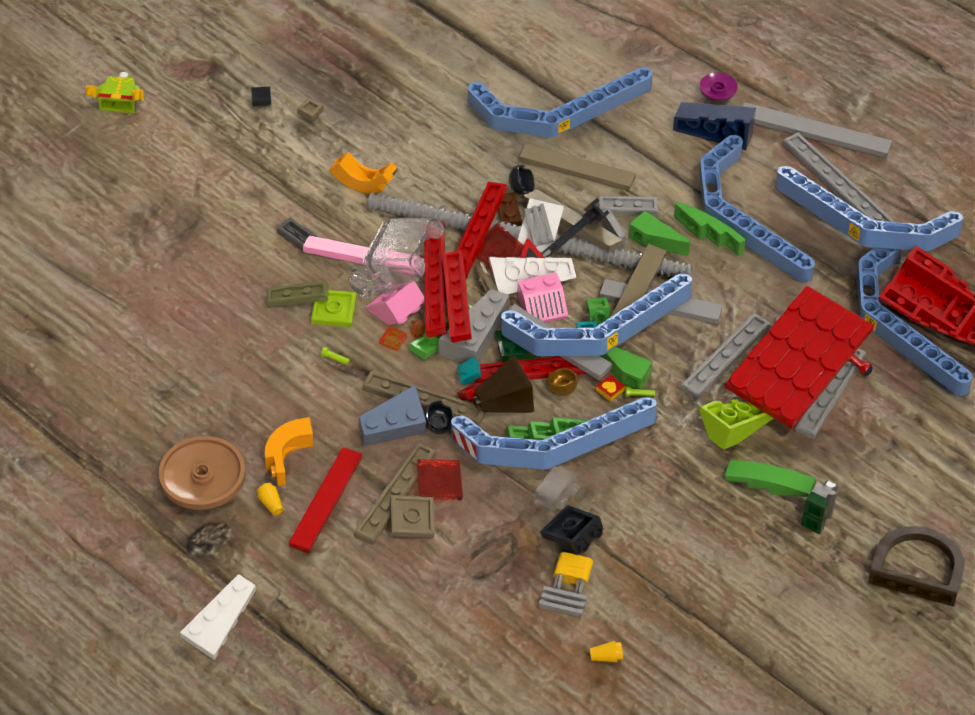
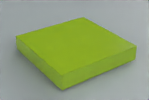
M328 290V301L314 302L311 324L352 328L357 292Z

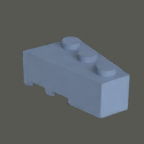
M416 386L410 387L359 417L358 429L363 446L425 433L426 420Z

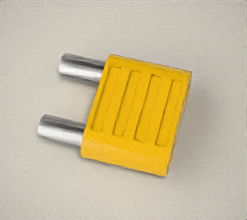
M560 553L553 574L555 578L553 588L557 587V589H560L562 582L576 584L574 593L582 594L583 587L588 583L593 560L589 557L571 553Z

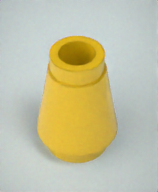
M265 483L257 489V498L273 516L279 515L284 511L276 486H273L271 483Z
M611 641L590 648L591 661L618 663V660H623L622 643Z

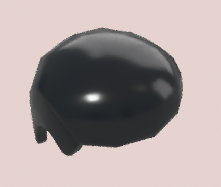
M517 165L509 173L508 182L510 187L518 195H526L534 191L535 187L532 171L523 168L525 165Z
M438 400L431 402L424 411L426 428L429 431L440 435L447 433L451 429V420L455 416L450 406Z

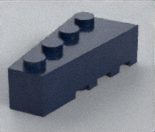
M681 102L674 116L673 131L717 143L722 142L730 135H737L743 140L742 149L746 150L753 135L756 108Z

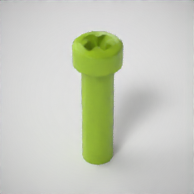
M324 347L321 351V357H328L345 365H348L350 359L329 351V348Z
M626 387L625 397H630V395L655 397V390Z

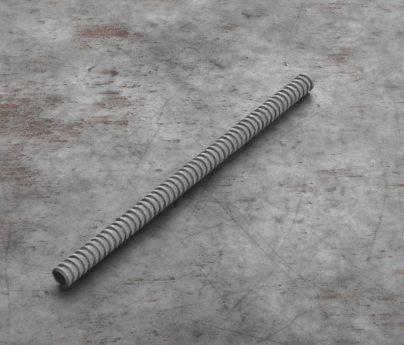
M374 192L369 195L367 207L370 210L374 208V211H385L387 214L391 212L392 215H403L405 218L409 216L410 219H421L423 222L427 220V223L443 221L445 227H456L458 230L462 228L463 231H466L472 218L467 213L465 215L463 212L458 214L457 211H446L445 208L440 210V207H428L427 204L423 206L422 203H411L409 200L405 202L404 199H393L391 196L387 198V195H376ZM496 220L492 222L486 236L492 235L494 238L498 236V239H510L511 242L516 240L517 243L522 226L517 227L516 224L511 226V223H499ZM556 234L555 241L560 237L559 234ZM577 238L569 239L558 249L560 253L564 251V254L569 252L570 255L576 254L578 257L582 255V258L587 256L588 259L594 258L595 261L600 259V262H612L613 265L618 263V266L624 265L626 268L630 266L631 269L637 267L643 253L637 254L636 251L633 253L631 250L625 251L623 248L621 250L616 248L608 252L592 242L589 243L587 240L583 242V239L578 241ZM664 258L657 274L660 273L662 276L666 274L667 277H670V275L674 277L678 274H688L691 276L692 264L686 265L685 262L680 264V261L674 262L672 259L667 261V258Z

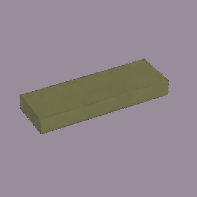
M322 281L268 288V308L328 301V282Z

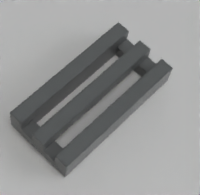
M291 217L277 227L279 235L302 251L303 245L307 240L305 237H317Z

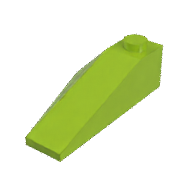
M737 399L731 400L730 403L722 404L721 401H713L700 406L699 409L709 439L722 449L739 444L774 419L749 402H739Z

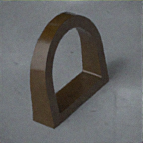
M919 526L901 527L889 532L881 539L871 567L868 583L954 607L964 571V557L954 541L936 530ZM909 540H920L934 544L944 551L951 561L952 577L950 584L947 586L884 569L883 565L888 552L895 545Z

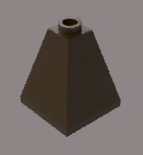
M515 356L511 357L475 390V396L472 397L475 407L480 408L482 412L531 413L534 411L532 384Z

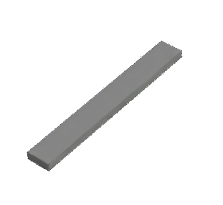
M746 102L743 107L756 108L754 124L792 134L799 132L807 138L887 158L892 144V140Z
M799 132L783 140V145L844 202L872 220L895 222Z

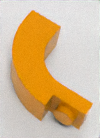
M347 152L335 160L329 171L336 179L351 189L366 194H371L372 192L376 194L382 192L394 177L393 172L397 167L391 162L379 169H371L360 164Z
M310 417L292 420L281 425L271 434L266 443V470H271L272 478H276L278 486L286 485L283 463L285 457L294 450L314 447Z

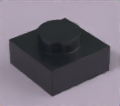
M270 86L251 88L252 106L271 105Z

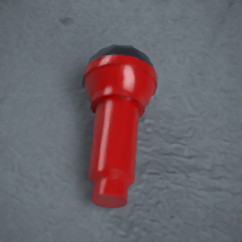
M854 354L848 360L858 368L861 375L868 376L873 370L871 363L860 360Z

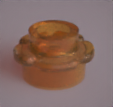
M420 319L412 320L409 329L414 337L418 336L420 338L424 335L425 325Z

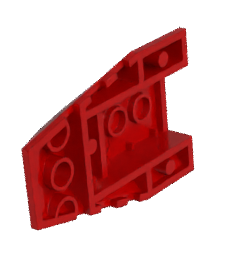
M915 245L892 281L888 283L878 299L912 321L975 347V294L967 287L968 284L963 279L959 280L954 275L955 272L949 266Z

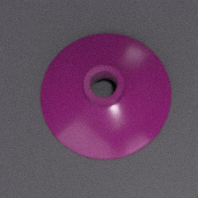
M710 73L700 81L701 92L712 100L730 99L736 94L738 89L736 80L725 73Z

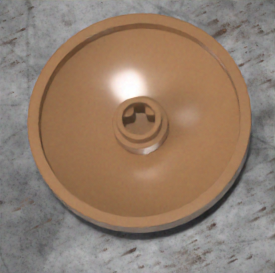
M198 436L179 442L164 455L159 466V480L164 494L175 504L193 510L211 509L227 503L240 491L246 475L244 459L239 450L226 440L211 436Z

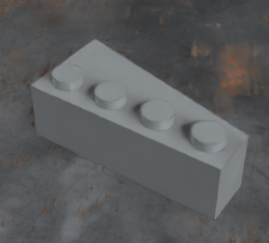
M490 289L469 309L472 339L452 343L449 329L446 334L439 338V355L460 363L473 357L480 362L495 336V331H498L501 326V314L509 310V295Z

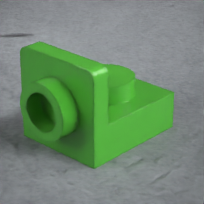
M606 297L586 299L590 321H597L598 326L610 318V306Z

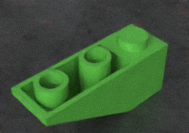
M644 211L629 224L628 237L641 246L647 247L650 244L667 250L670 253L689 255L691 241L648 212Z
M615 347L606 354L600 355L612 363L610 372L619 382L627 387L643 389L651 376L652 362L627 350Z

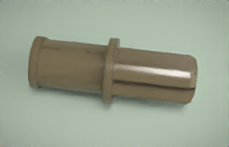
M479 262L482 267L480 269L477 263L474 266V271L479 278L478 283L483 286L486 293L490 289L498 291L493 281V275L489 273L486 264Z

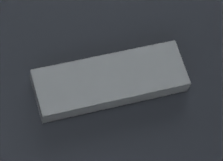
M599 196L598 208L601 212L609 209L613 215L639 216L646 211L653 216H658L657 197Z

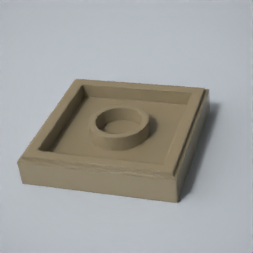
M391 495V536L434 538V497Z

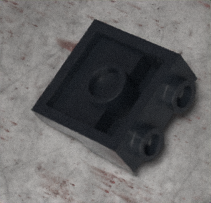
M567 505L540 533L542 538L558 543L561 551L578 555L581 552H586L590 543L595 538L598 539L602 536L604 528L600 516Z

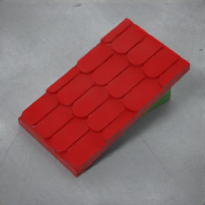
M806 286L787 307L782 316L773 324L770 331L747 355L742 364L733 372L726 382L725 388L793 429L871 334L874 325Z

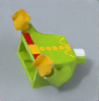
M121 72L118 77L109 76L105 83L98 87L87 85L85 96L98 98L99 110L135 113L136 101L141 102L145 98L144 90L135 85V79L130 78L127 72Z

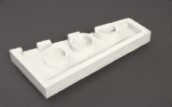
M488 258L494 283L498 291L507 295L517 293L518 281L552 273H557L560 282L576 278L572 258Z
M238 574L180 632L181 638L215 660L219 649L228 639L229 632L238 622L239 615L245 610L255 593L256 586Z

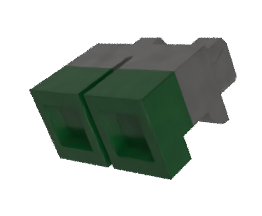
M828 480L823 485L817 483L806 498L801 526L821 534L826 519H830L833 514L838 488L836 484Z

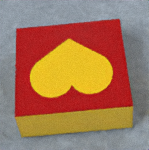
M609 375L596 385V391L611 402L625 391V385Z

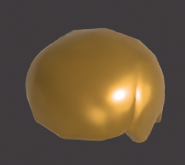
M567 368L549 372L548 379H545L548 389L557 396L572 394L578 385L577 375L574 371Z

